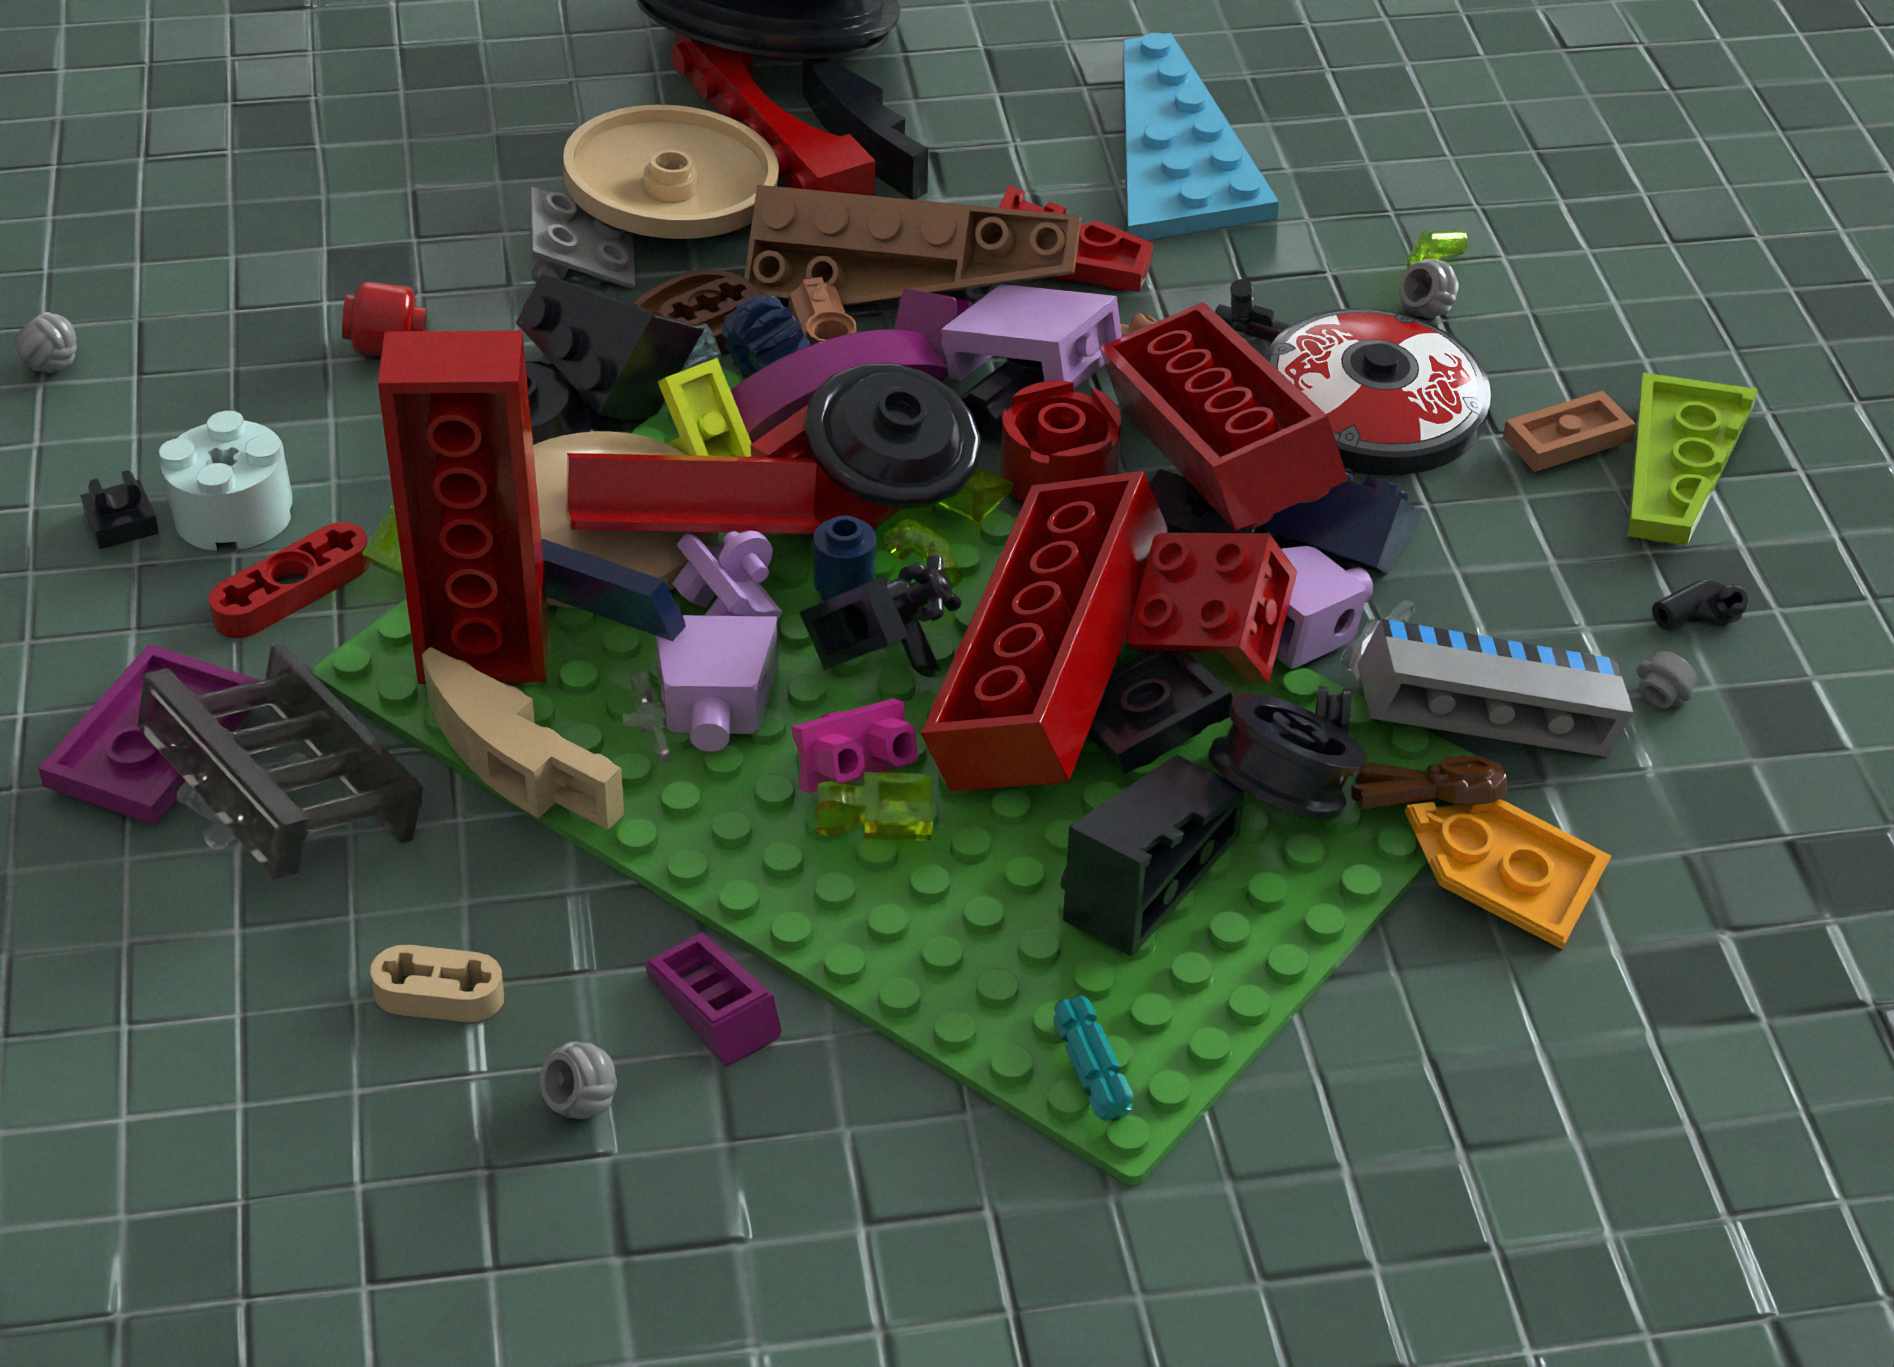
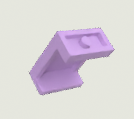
M1000 284L941 329V348L946 358L948 377L951 380L961 381L992 356L1041 361L1044 382H1074L1075 389L1105 364L1099 347L1122 337L1117 296Z

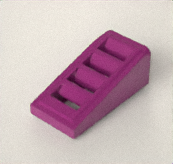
M704 932L685 940L644 963L649 977L703 1044L724 1065L733 1064L778 1039L781 1035L782 1029L773 994ZM705 964L708 966L685 979L681 978Z

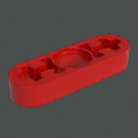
M348 522L326 525L220 582L209 594V605L214 628L220 634L227 637L244 638L252 636L361 576L370 566L366 532L360 526ZM300 574L306 577L294 584H279L276 582L277 579L286 575Z

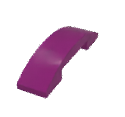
M892 329L872 330L835 337L800 349L762 368L730 391L751 443H754L791 417L792 413L798 412L807 406L811 396L831 375L853 366L869 363H895L924 371L937 380L948 376V367L921 333Z

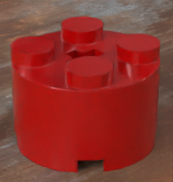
M1067 381L1040 382L1019 390L1012 397V405L1007 411L1004 409L1002 415L1000 477L1005 488L1015 498L1024 503L1032 485L1116 475L1118 473L1121 414L1117 405L1109 396L1092 388L1091 396L1073 391L1074 382Z

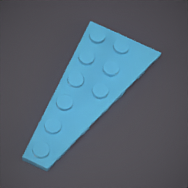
M1149 33L1143 37L1124 40L1123 91L1127 233L1148 241L1277 219L1279 200L1171 33Z

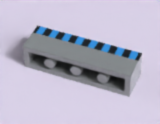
M1381 618L1357 664L1371 719L1607 757L1634 713L1617 660L1613 658Z

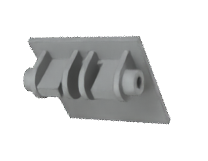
M531 187L530 234L531 256L534 261L531 270L533 280L537 283L541 275L563 280L570 268L634 290L636 282L633 233L613 227L594 218L565 194L547 192Z

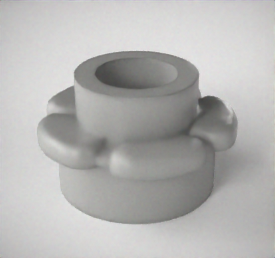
M1658 651L1650 661L1643 660L1636 668V673L1641 678L1639 691L1652 705L1662 709H1667L1671 705L1681 708L1686 706L1692 698V689L1698 681L1697 675L1691 665L1680 656L1669 651Z

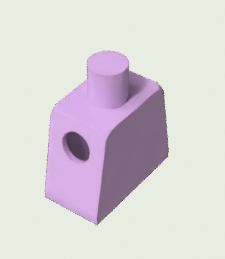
M1310 546L1281 549L1298 571L1276 658L1290 669L1302 666L1350 643L1357 634L1364 604L1373 595V583L1367 571L1360 567L1344 570L1317 548Z
M682 615L686 627L673 642L655 635L656 665L666 729L673 733H690L691 743L696 748L707 752L723 749L729 742L730 734H752L760 729L778 666L777 616Z

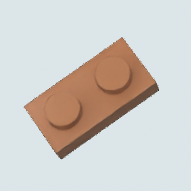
M1602 390L1508 419L1505 423L1503 439L1534 472L1632 442L1636 423Z

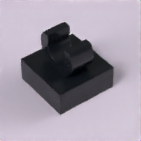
M129 470L122 471L124 484L102 489L98 478L89 482V493L80 495L84 514L99 549L159 534L156 515L140 479L135 480L134 475Z

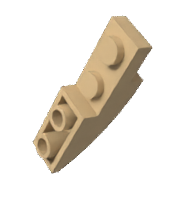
M432 647L422 654L428 702L436 723L450 746L463 762L488 786L511 803L538 819L555 803L607 830L624 815L621 767L613 764L601 754H593L562 738L554 730L535 724L533 700L518 688L510 685L507 686L475 670L467 662L455 660Z

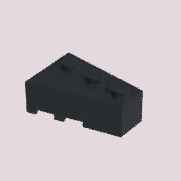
M544 275L540 276L516 321V324L598 414L640 424L650 417L657 415L665 401L658 381L682 371L704 331L703 328L684 323L668 315L640 307L635 303L594 288Z
M1175 755L1070 825L1067 866L1060 882L1061 889L1065 890L1063 921L1132 957L1240 835L1245 792L1227 779L1179 755Z

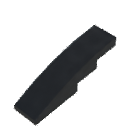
M803 59V96L824 128L829 133L840 137L850 134L875 160V176L907 198L916 200L928 192V148L905 135V118L883 106V89L831 59Z

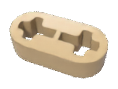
M396 945L378 954L371 964L370 977L376 1003L384 1011L392 1014L465 1023L480 1022L495 1015L504 1003L502 969L495 959L486 954L417 945ZM410 975L405 979L404 984H399L403 976ZM471 983H477L473 992H464L470 988Z

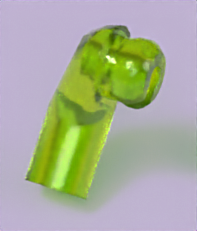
M1461 229L1424 231L1421 233L1406 262L1407 269L1414 262L1424 259L1440 260L1441 256L1462 255L1468 247L1466 233Z

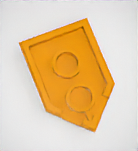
M1502 799L1487 804H1456L1436 807L1434 802L1407 805L1405 809V814L1439 886L1560 949H1563L1611 858V855Z

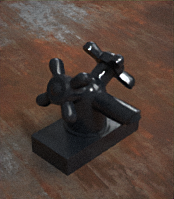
M937 554L927 558V568L921 563L903 567L899 571L897 579L885 582L882 576L800 611V616L824 670L889 646L900 640L912 668L917 673L926 677H933L937 671H940L919 621L927 622L930 619L932 621L940 619L944 614V606L950 612L956 611L961 607V599L952 593L951 582L942 571L944 564L942 557Z

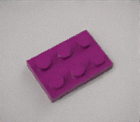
M148 644L40 765L38 769L42 785L51 790L156 825L262 699L259 679Z

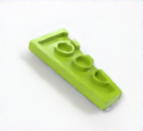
M1650 373L1642 374L1638 395L1628 537L1647 539L1653 542L1688 545L1750 416L1758 389Z

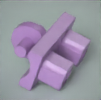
M732 531L725 535L723 544L705 546L695 533L686 532L678 542L677 547L689 561L672 584L691 603L705 608L714 596L717 595L718 598L704 616H777V620L783 613L782 610L759 583L764 581L769 575L767 567L773 553L772 546L764 535L757 531H746L740 534Z

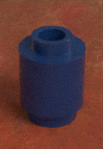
M837 516L823 522L816 528L813 536L814 586L823 601L876 579V533L868 523L852 516Z

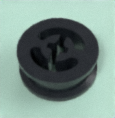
M1243 693L1236 695L1228 708V714L1233 721L1227 736L1216 738L1208 751L1209 760L1214 768L1239 789L1278 809L1312 819L1329 820L1339 817L1346 806V797L1342 789L1348 776L1360 774L1367 762V755L1360 744L1330 721L1290 702L1261 694Z

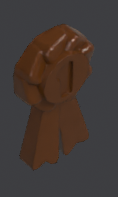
M1468 755L1446 757L1441 761V764L1429 765L1427 772L1366 762L1362 772L1357 775L1356 784L1351 785V799L1361 802L1362 809L1433 798L1454 804H1487L1495 802L1508 794L1507 776L1499 763L1491 762L1478 756Z

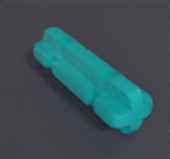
M1077 995L1070 1000H1060L1054 1007L1056 1015L1053 1022L1061 1039L1069 1042L1065 1045L1066 1051L1084 1090L1092 1093L1088 1100L1095 1115L1103 1121H1109L1116 1116L1125 1117L1132 1110L1131 1101L1133 1100V1093L1126 1077L1117 1073L1121 1067L1102 1026L1094 1022L1098 1017L1090 1000L1082 995Z

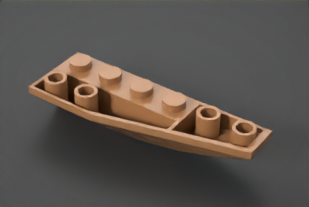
M757 185L744 278L756 287L759 294L767 297L773 295L778 299L789 300V293L796 290L804 279L822 277L825 283L836 287L843 306H857L900 299L904 289L938 294L1074 274L1082 218L1078 215Z

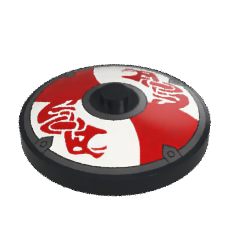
M1347 308L1321 312L1301 319L1282 331L1272 342L1265 356V359L1328 415L1339 453L1346 469L1383 475H1402L1432 470L1446 465L1465 454L1476 443L1483 432L1490 406L1491 391L1487 374L1481 363L1458 339L1421 319L1393 311L1368 308Z

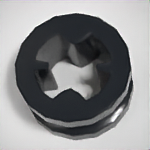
M1319 686L1315 714L1330 721L1347 734L1349 730L1352 689H1343L1340 694L1334 695L1328 691L1327 687Z

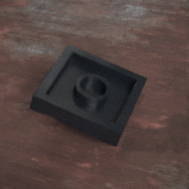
M1148 650L1113 669L1087 736L1124 774H1127L1138 767L1151 764L1160 755L1200 734L1209 725L1220 723L1229 718L1228 708L1233 696L1229 689L1187 651Z

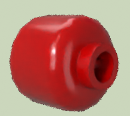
M363 282L358 286L355 294H346L342 338L351 340L353 350L359 355L381 357L385 332L425 331L427 309L416 307L415 294L408 286Z

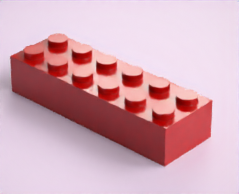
M1200 302L1099 347L1121 409L1234 531L1241 528H1253L1263 525L1271 520L1275 513L1299 502L1316 501L1327 495L1330 488L1348 481L1328 415L1206 303Z
M523 330L385 332L378 377V390L418 684H426L422 654L432 647L455 660L467 662L475 670L501 683H546L550 625Z
M1144 471L1031 486L921 731V735L950 792L1069 782L1130 628L1132 613L1153 538L1158 533H1167L1168 531Z

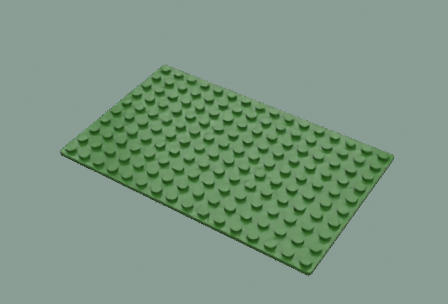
M722 368L730 390L746 379L728 369ZM667 405L657 415L650 417L630 432V434L649 437L664 443H669L680 437ZM960 490L957 495L927 508H904L874 530L876 533V579L882 576L885 582L897 579L899 571L903 567H909L915 563H921L927 568V558L937 554L943 559L942 571L951 582L952 593L961 599V607L958 610L950 612L944 606V614L940 619L936 621L930 619L927 622L919 621L940 668V671H937L933 677L923 676L912 668L900 640L889 646L824 670L799 613L823 601L814 586L813 536L809 534L761 533L770 542L773 553L767 567L769 575L764 581L759 583L783 612L777 620V672L760 729L752 734H730L728 744L718 751H702L691 743L690 733H673L666 729L656 665L655 635L582 609L548 604L550 637L546 683L503 684L514 686L526 696L532 698L535 724L540 727H548L562 738L593 754H601L613 764L621 767L624 815L609 830L557 803L538 819L511 803L488 786L463 762L450 746L436 723L428 702L426 684H418L407 599H404L313 668L314 681L322 689L1122 1183L1130 1186L1139 1185L1144 1182L1429 868L1428 860L1405 814L1406 806L1426 802H1434L1436 807L1456 805L1433 798L1362 809L1361 802L1351 799V785L1356 784L1357 775L1348 776L1342 791L1346 797V806L1342 814L1335 819L1329 820L1312 819L1292 814L1262 802L1245 792L1240 835L1132 957L1063 921L1065 890L1061 889L1060 882L1067 866L1069 826L1175 755H1179L1223 777L1211 764L1208 751L1216 738L1227 736L1233 721L1229 717L1220 723L1209 725L1200 734L1163 753L1151 764L1138 767L1127 774H1124L1087 736L1069 782L950 792L921 735V731L1017 519L963 490ZM718 532L715 546L723 544V538L727 533ZM676 588L670 590L682 615L704 616L718 598L715 595L705 608L691 603ZM1124 640L1113 669L1148 650H1133ZM1188 652L1231 691L1233 698L1243 693L1261 694L1290 702L1315 713L1319 686L1327 687L1328 691L1334 695H1338L1343 689H1347L1304 666L1290 669L1278 658H1275L1269 684L1245 683L1221 652ZM1352 691L1348 734L1364 749L1367 755V762L1427 772L1429 765L1441 764V761L1446 757L1459 755L1477 756L1420 726L1371 719L1366 699ZM893 698L904 702L906 722L911 723L915 727L918 750L916 762L810 794L799 789L800 758L792 736L791 726L819 719L823 714L836 711L845 712ZM1077 995H1082L1090 1000L1098 1017L1094 1022L1102 1026L1121 1067L1117 1073L1126 1077L1133 1093V1100L1131 1101L1132 1110L1125 1117L1116 1116L1109 1121H1103L1095 1115L1088 1100L1092 1093L1084 1090L1066 1051L1065 1045L1069 1042L1061 1039L1053 1022L1056 1015L1054 1007L1060 1000H1070Z

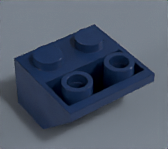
M1346 473L1348 481L1330 488V491L1324 497L1313 502H1299L1275 513L1272 519L1265 523L1263 528L1276 537L1303 546L1314 547L1329 555L1388 574L1417 527L1422 513L1408 503L1410 495L1400 491L1398 485L1369 475H1365L1361 485L1353 482V475Z

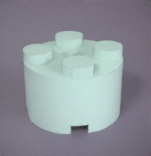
M222 411L213 414L208 419L207 424L195 427L176 439L169 440L161 445L159 449L161 471L175 529L188 543L202 549L217 551L216 542L236 541L237 550L261 545L277 536L287 527L291 519L292 490L282 442L269 428L254 422L244 421L243 416L236 411Z

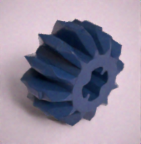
M760 294L752 300L748 298L735 306V310L725 316V323L721 325L722 335L726 339L725 349L731 353L734 360L733 365L738 366L743 377L746 379L771 363L810 346V341L801 330L802 324L794 319L791 309L783 307L780 300L773 295L767 297Z

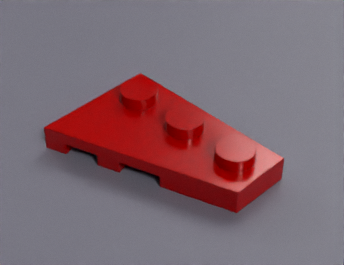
M1008 185L999 205V208L1057 214H1066L1067 208L1050 201L1044 208L1025 201V191ZM1098 220L1088 222L1087 224L1081 223L1074 274L1053 277L1064 281L1076 280L1103 285L1114 290L1140 292L1152 262L1153 243Z

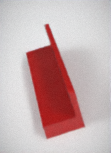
M567 453L566 517L572 530L720 533L757 531L760 533L814 534L816 528L820 525V522L814 515L817 463L813 458Z

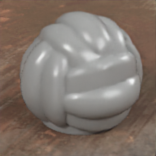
M1424 259L1414 262L1404 272L1400 281L1399 295L1403 307L1411 315L1436 318L1450 312L1452 304L1456 301L1459 283L1454 269L1448 263L1440 260Z
M45 312L31 320L19 331L14 339L20 360L27 367L35 371L56 373L72 364L77 350V338L71 323L63 316L51 314L50 312Z
M575 1041L554 1049L545 1060L540 1073V1089L545 1102L554 1112L566 1118L588 1119L606 1111L612 1103L613 1094L617 1088L615 1067L611 1057L603 1049L591 1043Z

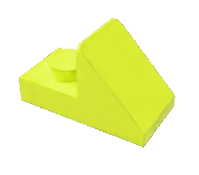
M718 358L658 381L680 436L666 444L679 449L688 456L751 457L750 445L752 443Z

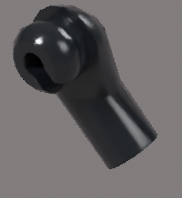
M1700 580L1655 602L1652 606V615L1657 625L1665 630L1672 629L1689 619L1725 625L1738 621L1742 614L1747 611L1749 596L1745 589L1737 584L1730 583L1724 585L1714 581Z

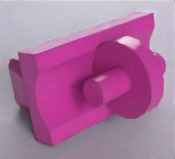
M894 698L845 712L836 711L823 714L819 719L791 726L792 736L800 758L799 789L809 794L911 765L918 758L915 727L911 723L906 722L904 702Z

